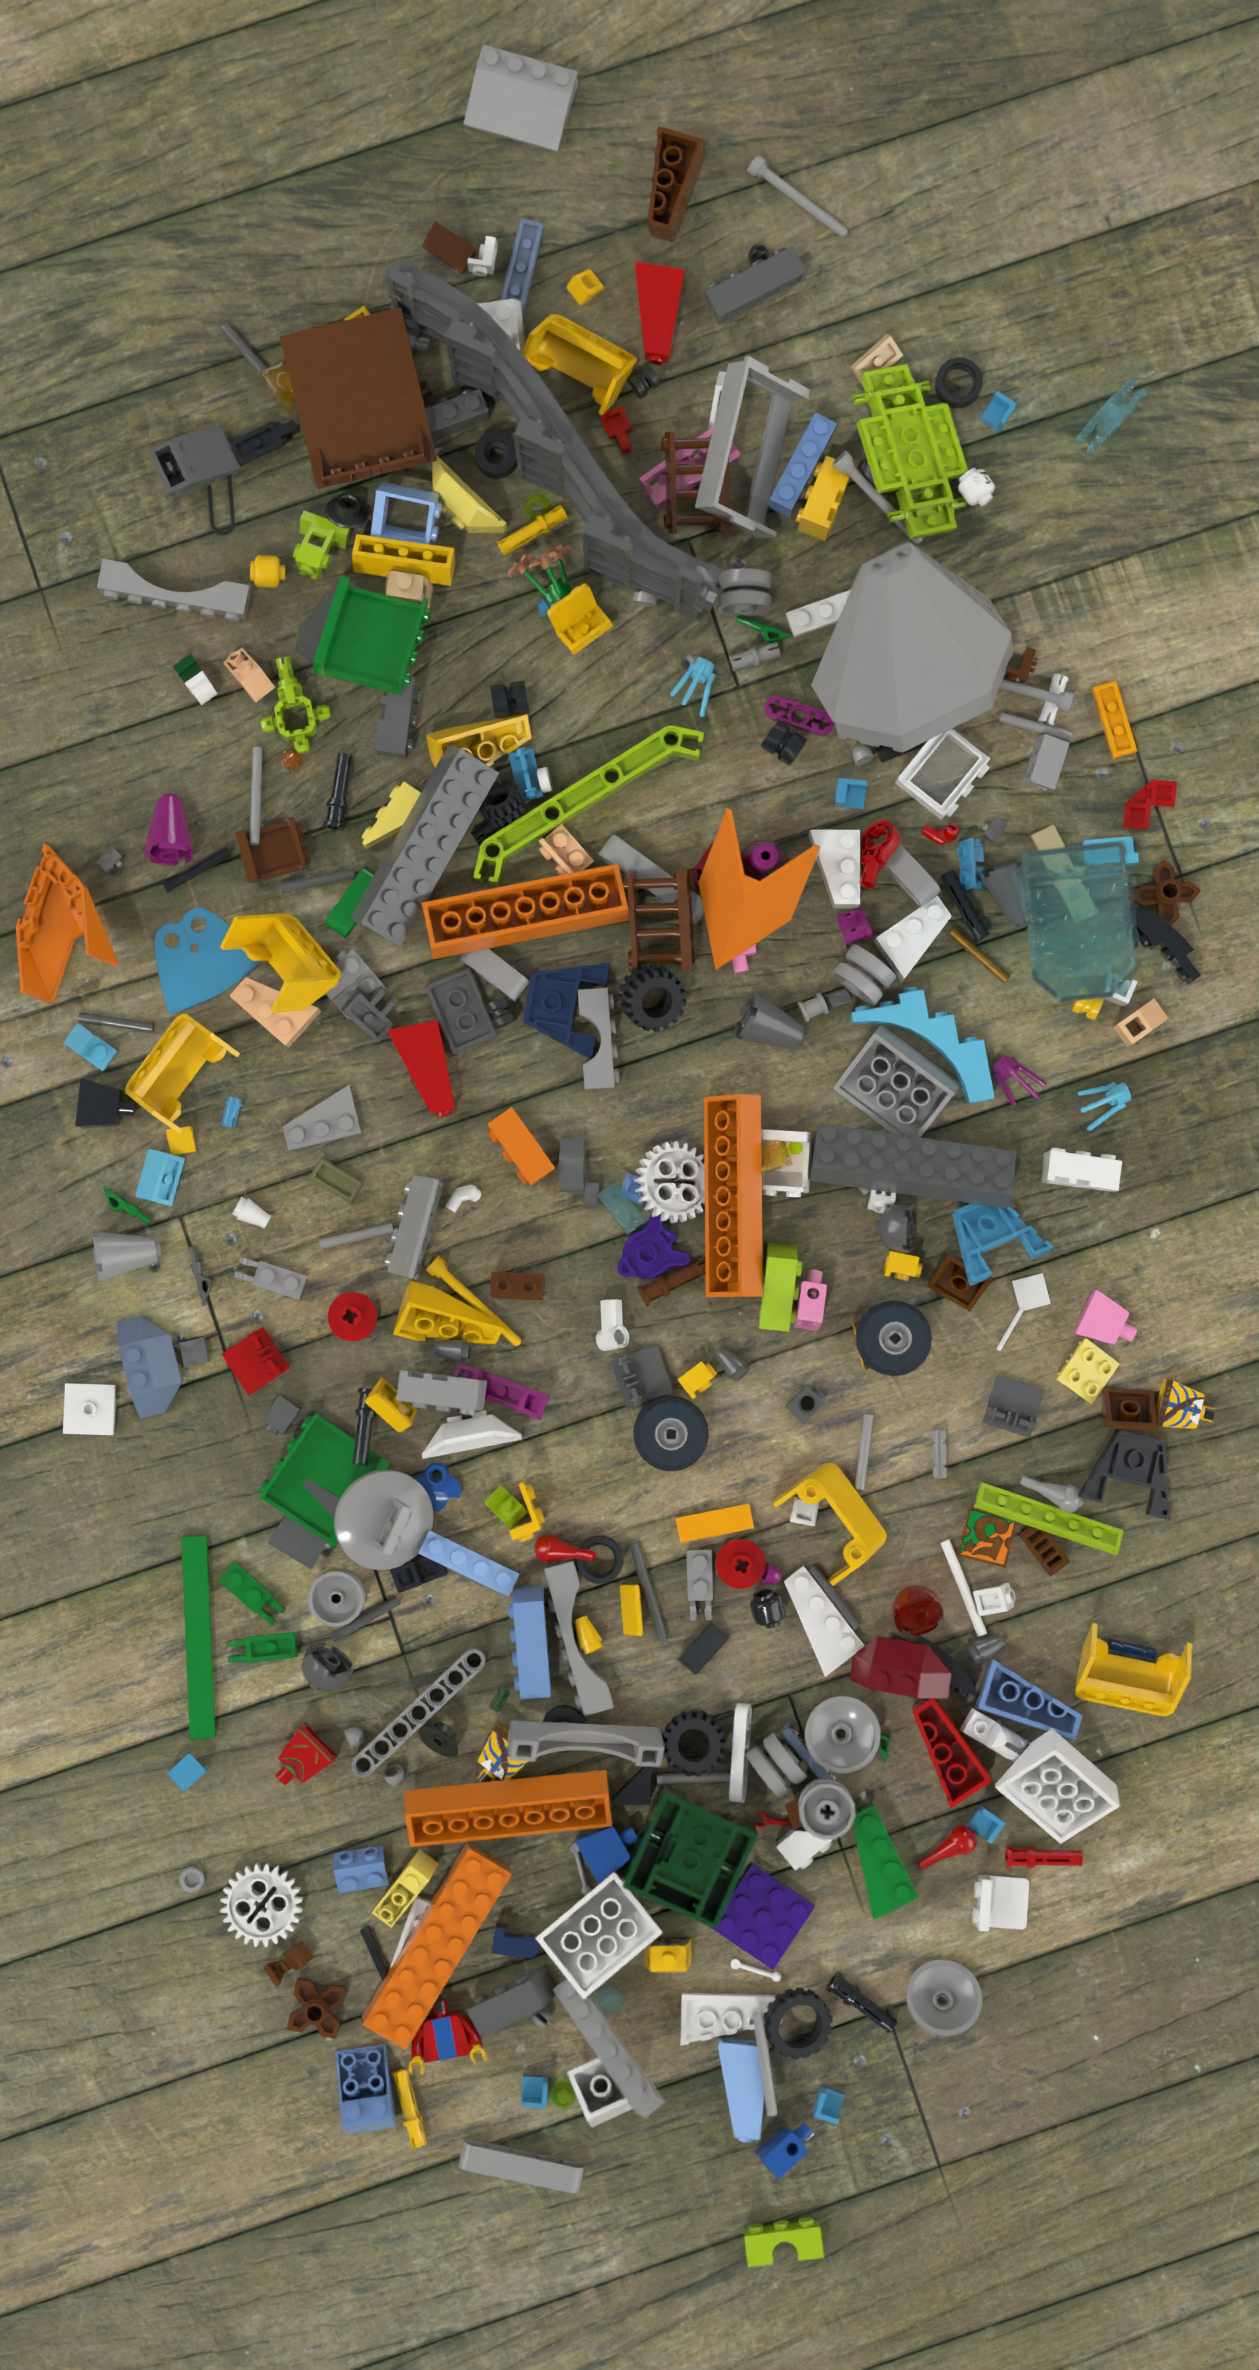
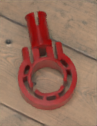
M880 820L871 824L860 838V853L862 854L860 863L864 866V870L859 884L865 888L871 889V887H875L879 870L887 865L889 857L894 854L900 844L901 835L899 830L887 820ZM881 835H886V839L882 844L873 847L875 843L874 838L878 839Z

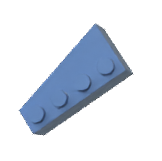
M544 1585L515 1586L513 1603L508 1604L509 1619H514L515 1625L514 1628H510L511 1643H516L517 1650L512 1652L513 1667H518L519 1674L514 1676L515 1691H520V1699L551 1697L549 1654L547 1653L548 1638L545 1628Z
M993 1659L988 1660L974 1709L1044 1732L1054 1729L1065 1739H1076L1082 1715L1049 1696L1035 1685L1030 1684Z

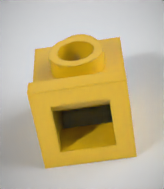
M888 1251L883 1276L890 1277V1273H894V1278L908 1281L909 1277L920 1278L922 1263H918L919 1257Z
M700 1361L677 1380L690 1397L694 1399L697 1397L694 1392L698 1390L702 1393L712 1385L710 1380L717 1373L709 1362L704 1365Z

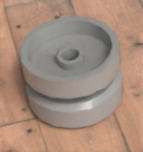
M731 569L721 572L718 579V588L724 593L718 596V611L720 613L733 616H758L772 611V596L766 593L772 589L771 573L759 569Z
M853 944L845 955L849 964L840 962L833 970L832 975L851 993L870 1005L875 1006L883 995L878 986L888 988L895 980L896 975L874 955Z
M333 1569L325 1572L313 1582L308 1594V1605L312 1615L317 1621L332 1627H340L353 1621L361 1613L366 1601V1591L363 1582L356 1574L346 1569ZM339 1594L341 1601L337 1603L336 1599H332V1595Z
M772 1732L763 1740V1745L770 1754L768 1757L756 1746L745 1755L768 1787L780 1799L790 1791L789 1785L783 1777L784 1774L792 1783L797 1785L807 1778V1775L789 1747L783 1744L776 1734Z
M818 1778L808 1783L801 1791L798 1800V1812L805 1830L814 1837L830 1840L844 1835L850 1829L855 1818V1805L847 1787L841 1782L831 1778ZM825 1805H830L829 1811H823L821 1808L825 1809Z

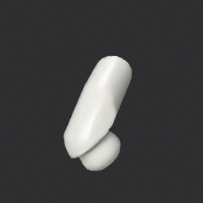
M474 1185L459 1187L453 1192L445 1207L456 1213L462 1201H478L481 1197V1191Z

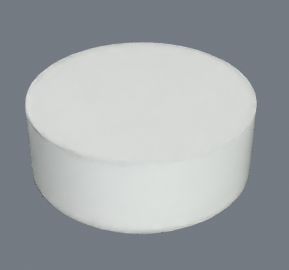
M539 768L537 775L542 792L553 791L548 768Z

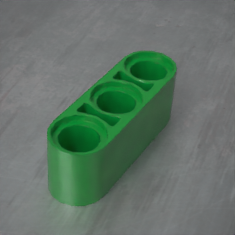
M367 866L361 869L325 921L326 926L343 938H347L358 924V922L350 917L376 873Z

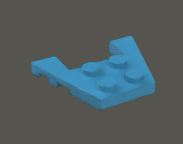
M969 1204L955 1210L952 1214L970 1286L986 1280L992 1275L981 1253L1019 1238L1031 1259L1044 1255L1053 1248L1048 1241L1044 1242L1036 1235L1037 1231L1032 1226L1028 1227L1018 1218L1019 1214L1010 1206L1008 1209Z

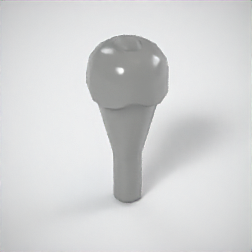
M1022 1476L1020 1481L1022 1486L1039 1492L1059 1506V1509L1064 1512H1075L1078 1507L1083 1505V1499L1078 1497L1080 1488L1073 1484L1045 1483Z

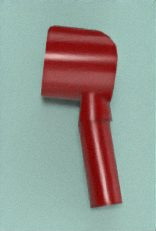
M759 1811L755 1814L765 1818V1823L763 1824L754 1823L758 1828H763L767 1824L789 1827V1820L769 1817L764 1811Z

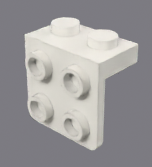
M979 1874L978 1882L974 1884V1898H977V1907L973 1908L972 1923H975L979 1931L989 1932V1927L1025 1929L1027 1925L1029 1881L1021 1877Z

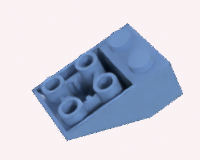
M386 2044L335 2051L341 2124L345 2134L350 2135L396 2128L395 2105Z

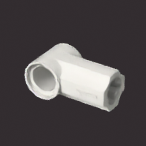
M622 1300L600 1301L602 1329L596 1334L597 1346L602 1351L626 1347L629 1343V1333L622 1323Z

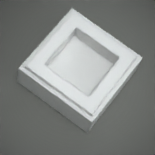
M794 1497L790 1522L815 1527L820 1502L806 1504L799 1497Z

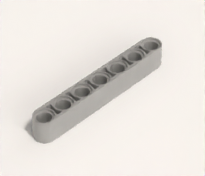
M471 1647L463 1653L355 1756L351 1765L354 1774L366 1777L379 1767L483 1668L486 1662L485 1652L481 1648ZM477 1653L480 1655L481 1663L478 1666L469 1664L467 1659L469 1654ZM455 1670L459 1671L463 1675V1680L460 1683H453L449 1678V1673ZM434 1688L442 1689L445 1695L444 1698L439 1701L434 1700L431 1696V1690ZM417 1705L424 1707L426 1715L423 1718H417L413 1714V1707ZM397 1723L405 1724L408 1730L405 1735H398L394 1731V1725ZM380 1740L386 1741L389 1745V1750L384 1753L379 1752L376 1749V1742ZM358 1759H368L371 1765L368 1770L360 1769L357 1764Z

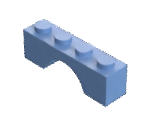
M815 412L769 499V508L788 518L791 517L814 468L835 434L837 423Z

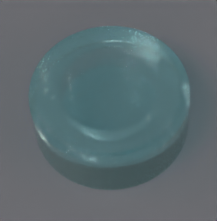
M609 1986L600 1992L598 2003L605 2013H616L623 2006V1994L618 1988Z

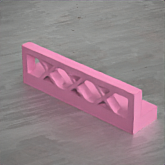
M713 427L698 438H710ZM733 443L729 453V463L740 456L738 448ZM708 448L700 449L693 458L690 456L696 449H680L675 453V462L679 463V465L705 464ZM664 460L639 478L647 497L659 511L667 506L666 467ZM702 474L676 475V490H691L701 482ZM659 477L657 483L650 487L648 482Z

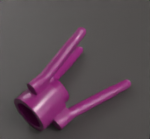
M1007 1054L992 1066L996 1071L993 1076L1001 1085L1012 1106H1016V1102L1003 1077L1008 1080L1013 1076L1036 1100H1039L1040 1096L1017 1071L1020 1070L1043 1087L1047 1086L1046 1082L1018 1063L1014 1057L1010 1058Z

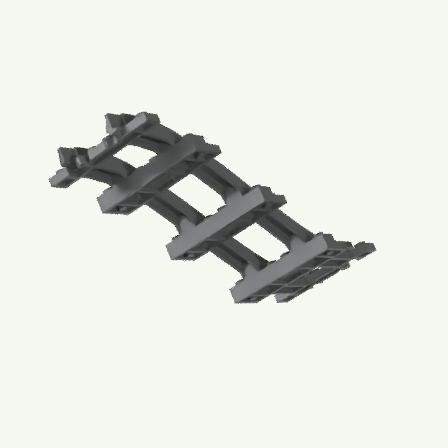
M393 260L382 280L383 284L389 286L387 292H389L388 297L392 299L390 310L402 308L407 333L418 338L426 333L447 346L453 384L464 390L480 389L484 399L499 405L501 399L506 403L518 421L514 432L519 478L563 498L566 494L586 524L582 531L584 571L628 591L633 586L675 605L674 611L696 621L702 610L710 612L719 593V588L715 586L721 575V569L665 543L640 521L598 466L543 380L509 336L483 308L450 284L415 267L412 268Z

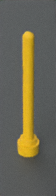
M438 1256L426 1271L432 1277L434 1275L437 1278L441 1277L474 1309L504 1324L501 1334L514 1346H519L521 1338L447 1270L446 1261Z

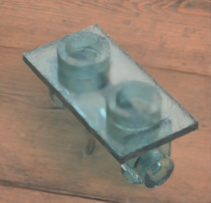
M616 1181L597 1194V1197L627 1235L646 1221Z

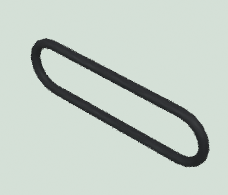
M231 475L228 476L231 525L226 531H218L214 527L211 484L207 486L210 526L213 532L218 535L229 534L234 528Z

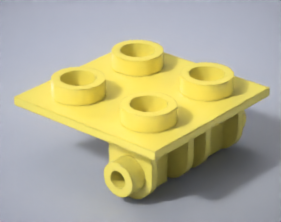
M1084 1338L1082 1342H1078L1079 1345L1074 1354H1070L1071 1359L1065 1361L1067 1364L1060 1373H1057L1058 1377L1056 1380L1092 1405L1119 1366V1363L1087 1338Z

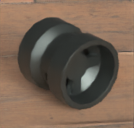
M648 364L640 369L639 374L632 375L627 379L629 386L640 399L646 397L649 390L656 389L661 385L658 375Z
M508 996L486 1005L488 1013L493 1016L492 1022L495 1029L518 1020L515 1012L511 1011V1002Z

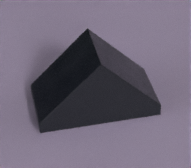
M642 1766L612 1797V1802L615 1805H651V1767Z

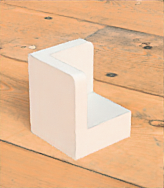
M1110 974L1101 997L1124 1007L1129 1003L1138 981L1134 979L1129 981Z

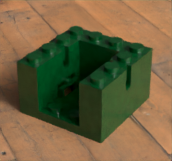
M663 1784L645 1824V1831L640 1836L622 1876V1887L716 1930L758 1837L756 1826L732 1815L730 1821L688 1802L686 1793ZM674 1842H677L676 1845H675V1847H674V1849H673V1852H672V1854H671V1856H670V1858H669V1861L667 1862V1858H668V1856H669V1854H670V1851H671V1849H672V1847H673V1845H674Z

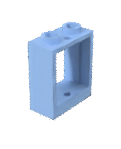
M381 482L376 490L371 536L430 545L432 541L436 542L439 527L435 526L436 518H440L442 504L438 503L439 494ZM389 497L430 505L426 533L387 525Z

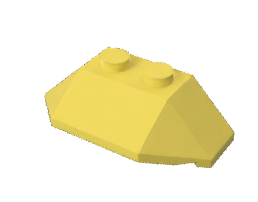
M437 456V461L432 462L433 493L439 494L438 503L442 504L441 512L445 513L447 511L453 517L451 521L460 530L464 528L468 533H504L507 530V523Z

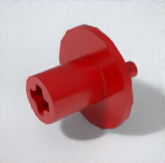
M347 1292L338 1296L331 1303L327 1314L328 1324L332 1332L340 1339L349 1342L360 1341L368 1337L375 1329L377 1323V1310L373 1302L366 1295L357 1292Z
M746 1539L729 1541L721 1547L716 1557L718 1576L725 1584L732 1588L745 1589L752 1587L760 1581L765 1572L766 1561L763 1552L757 1544Z

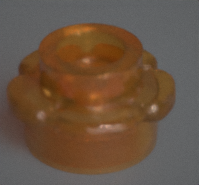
M295 748L283 750L282 763L286 769L297 771L298 767L303 765L301 756Z

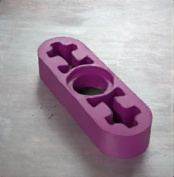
M779 696L770 697L765 703V715L773 721L777 722L780 720L788 726L822 737L830 734L833 729L834 722L826 712ZM775 702L780 704L779 708L783 710L790 706L788 719L783 718L785 713L782 711H777L776 714H773L769 705L774 706ZM795 710H802L806 714V720L802 723H797L792 719V713ZM811 714H814L813 720L820 722L824 718L829 728L824 727L823 730L818 729L819 725L814 722L811 723V727L806 725L809 723Z

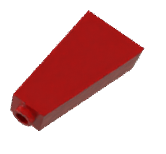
M636 261L635 279L644 360H649L648 362L654 365L669 364L685 270Z
M438 1020L388 1030L431 1115L436 1114L437 1118L451 1116V1111H455L456 1106Z

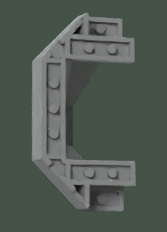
M906 542L861 565L811 686L831 720L835 722L839 739L846 740V738L859 740L862 744L876 747L883 745L892 747L894 751L905 752L993 708L996 693L1002 684L1006 673V666L1013 654L1012 633L987 596L917 547Z

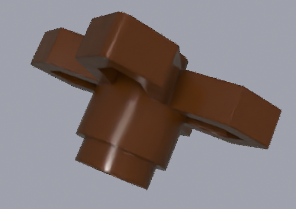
M1162 860L1152 871L1155 886L1141 885L1131 896V899L1141 908L1157 905V917L1172 926L1179 918L1177 903H1191L1201 890L1191 881L1177 883L1175 881V868L1165 860ZM1163 891L1168 892L1169 898L1163 894Z
M297 1978L293 1995L303 2006L290 2013L287 2029L302 2033L310 2025H316L321 2036L337 2038L340 2021L331 2010L344 2003L346 1986L331 1984L319 1994L312 1980ZM313 2006H317V2007H319L321 2010H320V2011H316V2010H314Z

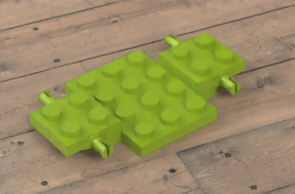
M908 364L864 372L860 376L864 393L853 394L852 401H854V405L867 403L873 416L860 419L856 424L877 493L898 490L896 495L900 510L888 512L889 522L903 520L910 540L954 531L957 528L954 509L966 507V501L964 497L953 498L948 479L961 477L968 469L948 404L943 403L925 407L921 392L931 390L930 382L927 380L916 383L910 374Z

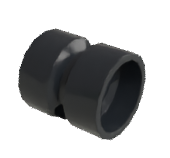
M524 680L511 682L509 687H506L504 684L490 686L495 718L509 716L512 711L516 715L529 713Z
M778 720L764 739L761 748L770 754L777 753L778 759L790 766L803 749L807 739L797 732L790 733V727Z

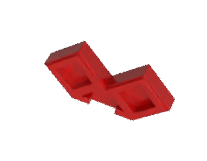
M1151 780L1124 804L1123 828L1148 830L1150 806L1174 808L1177 782Z

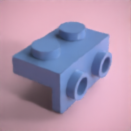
M383 1846L367 1847L334 1854V1874L339 1893L389 1885Z

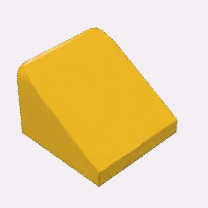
M591 269L573 276L567 285V289L579 305L585 304L605 288Z
M180 1127L183 1130L180 1134L173 1129L166 1130L171 1155L197 1152L193 1127Z

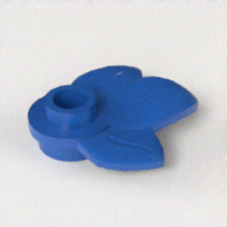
M431 1463L425 1469L424 1475L415 1479L427 1492L433 1511L436 1513L444 1508L448 1497L460 1498V1483L456 1478L449 1475V1470L443 1463ZM434 1470H439L442 1473L440 1479L433 1478L432 1473Z

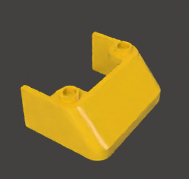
M557 314L549 315L529 333L522 350L523 356L533 369L543 371L554 367L593 388L592 396L595 398L596 403L601 405L598 412L601 415L615 403L637 361L636 357L630 352Z
M287 913L235 916L220 945L222 950L242 949L252 961H268L283 979L284 984L270 1009L272 1013L305 1010L336 986L341 977L340 970L296 917Z
M186 1013L180 1014L130 1078L125 1087V1092L150 1114L180 1134L183 1130L173 1123L181 1114V1103L177 1100L206 1060L210 1063L220 1061L225 1056L226 1050L236 1057L240 1053Z
M827 1462L820 1465L771 1501L775 1508H777L796 1493L806 1504H816L825 1498L854 1537L843 1549V1557L848 1564L828 1578L832 1586L864 1564L886 1541L884 1528L841 1469L834 1463Z
M1092 1623L1083 1644L1075 1684V1695L1082 1700L1158 1716L1171 1715L1175 1711L1191 1678L1192 1643L1187 1642L1181 1656L1167 1653L1160 1656L1156 1663L1109 1654L1108 1644L1102 1639L1097 1638L1098 1624Z

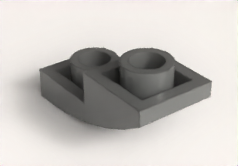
M585 1138L560 1139L559 1189L561 1192L585 1191L587 1167L585 1166L587 1141Z

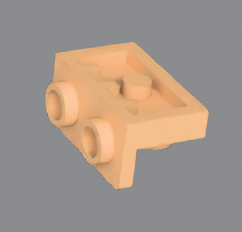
M562 824L547 837L539 840L541 848L538 850L547 861L552 859L557 864L555 870L559 875L584 871L594 863V860Z

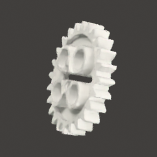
M678 1141L671 1143V1146L668 1142L662 1144V1148L659 1145L653 1147V1152L648 1151L645 1153L647 1159L639 1161L643 1168L635 1170V1172L641 1175L640 1178L634 1179V1182L641 1185L635 1192L643 1194L639 1202L646 1201L645 1211L653 1208L652 1217L661 1214V1221H666L670 1218L671 1223L677 1222L678 1219L680 1222L687 1221V1217L689 1219L695 1218V1212H703L701 1205L705 1206V1165L702 1164L701 1160L704 1155L695 1156V1147L687 1151V1143L682 1144L680 1148ZM660 1163L666 1167L665 1175L659 1171ZM683 1165L688 1166L690 1170L689 1176L683 1173ZM654 1179L662 1181L673 1179V1181L677 1182L693 1181L695 1184H680L677 1186L675 1183L659 1184L654 1183ZM660 1188L666 1192L665 1200L659 1196ZM684 1189L689 1193L688 1201L682 1196Z
M258 1862L255 1864L253 1871L249 1865L245 1867V1874L238 1870L236 1872L238 1880L234 1878L229 1879L228 1882L232 1887H225L223 1889L229 1896H224L220 1900L227 1904V1906L222 1907L220 1912L228 1913L223 1922L232 1923L228 1931L236 1929L238 1931L236 1939L242 1935L245 1936L244 1944H247L250 1939H254V1947H257L260 1940H263L264 1946L267 1947L269 1939L278 1944V1935L286 1939L288 1937L286 1929L294 1931L295 1926L291 1922L299 1923L301 1919L295 1913L303 1911V1908L297 1905V1903L302 1902L303 1897L296 1896L301 1888L292 1887L296 1879L287 1880V1870L280 1874L279 1865H277L272 1871L268 1862L264 1869H261ZM254 1882H263L266 1886V1891L257 1892L253 1886ZM275 1886L277 1889L269 1898L265 1907L259 1911L251 1923H248L247 1919L254 1912L259 1902ZM277 1896L284 1898L286 1906L283 1908L276 1907L273 1898ZM241 1901L247 1902L250 1905V1911L247 1913L241 1912L238 1908V1903ZM258 1918H268L270 1927H260Z

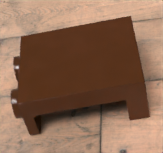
M293 817L288 818L289 821L260 828L259 845L249 844L250 831L241 830L235 832L247 879L251 884L308 869L307 861L311 859L307 846L302 847L300 838L304 837L301 823H296Z
M491 1272L490 1296L501 1299L542 1300L543 1275Z

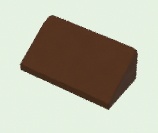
M436 221L422 244L424 249L461 274L468 267V258L473 259L476 256V249Z

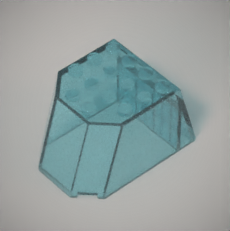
M1124 841L1021 852L1032 979L1059 1002L1113 997L1136 969L1139 953L1133 877Z

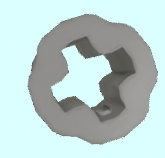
M821 993L816 994L815 998L806 1002H797L800 1013L806 1023L816 1015L829 1013Z

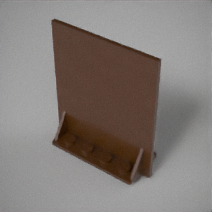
M401 307L280 336L305 443L318 489L397 470L403 471L406 468L437 461Z

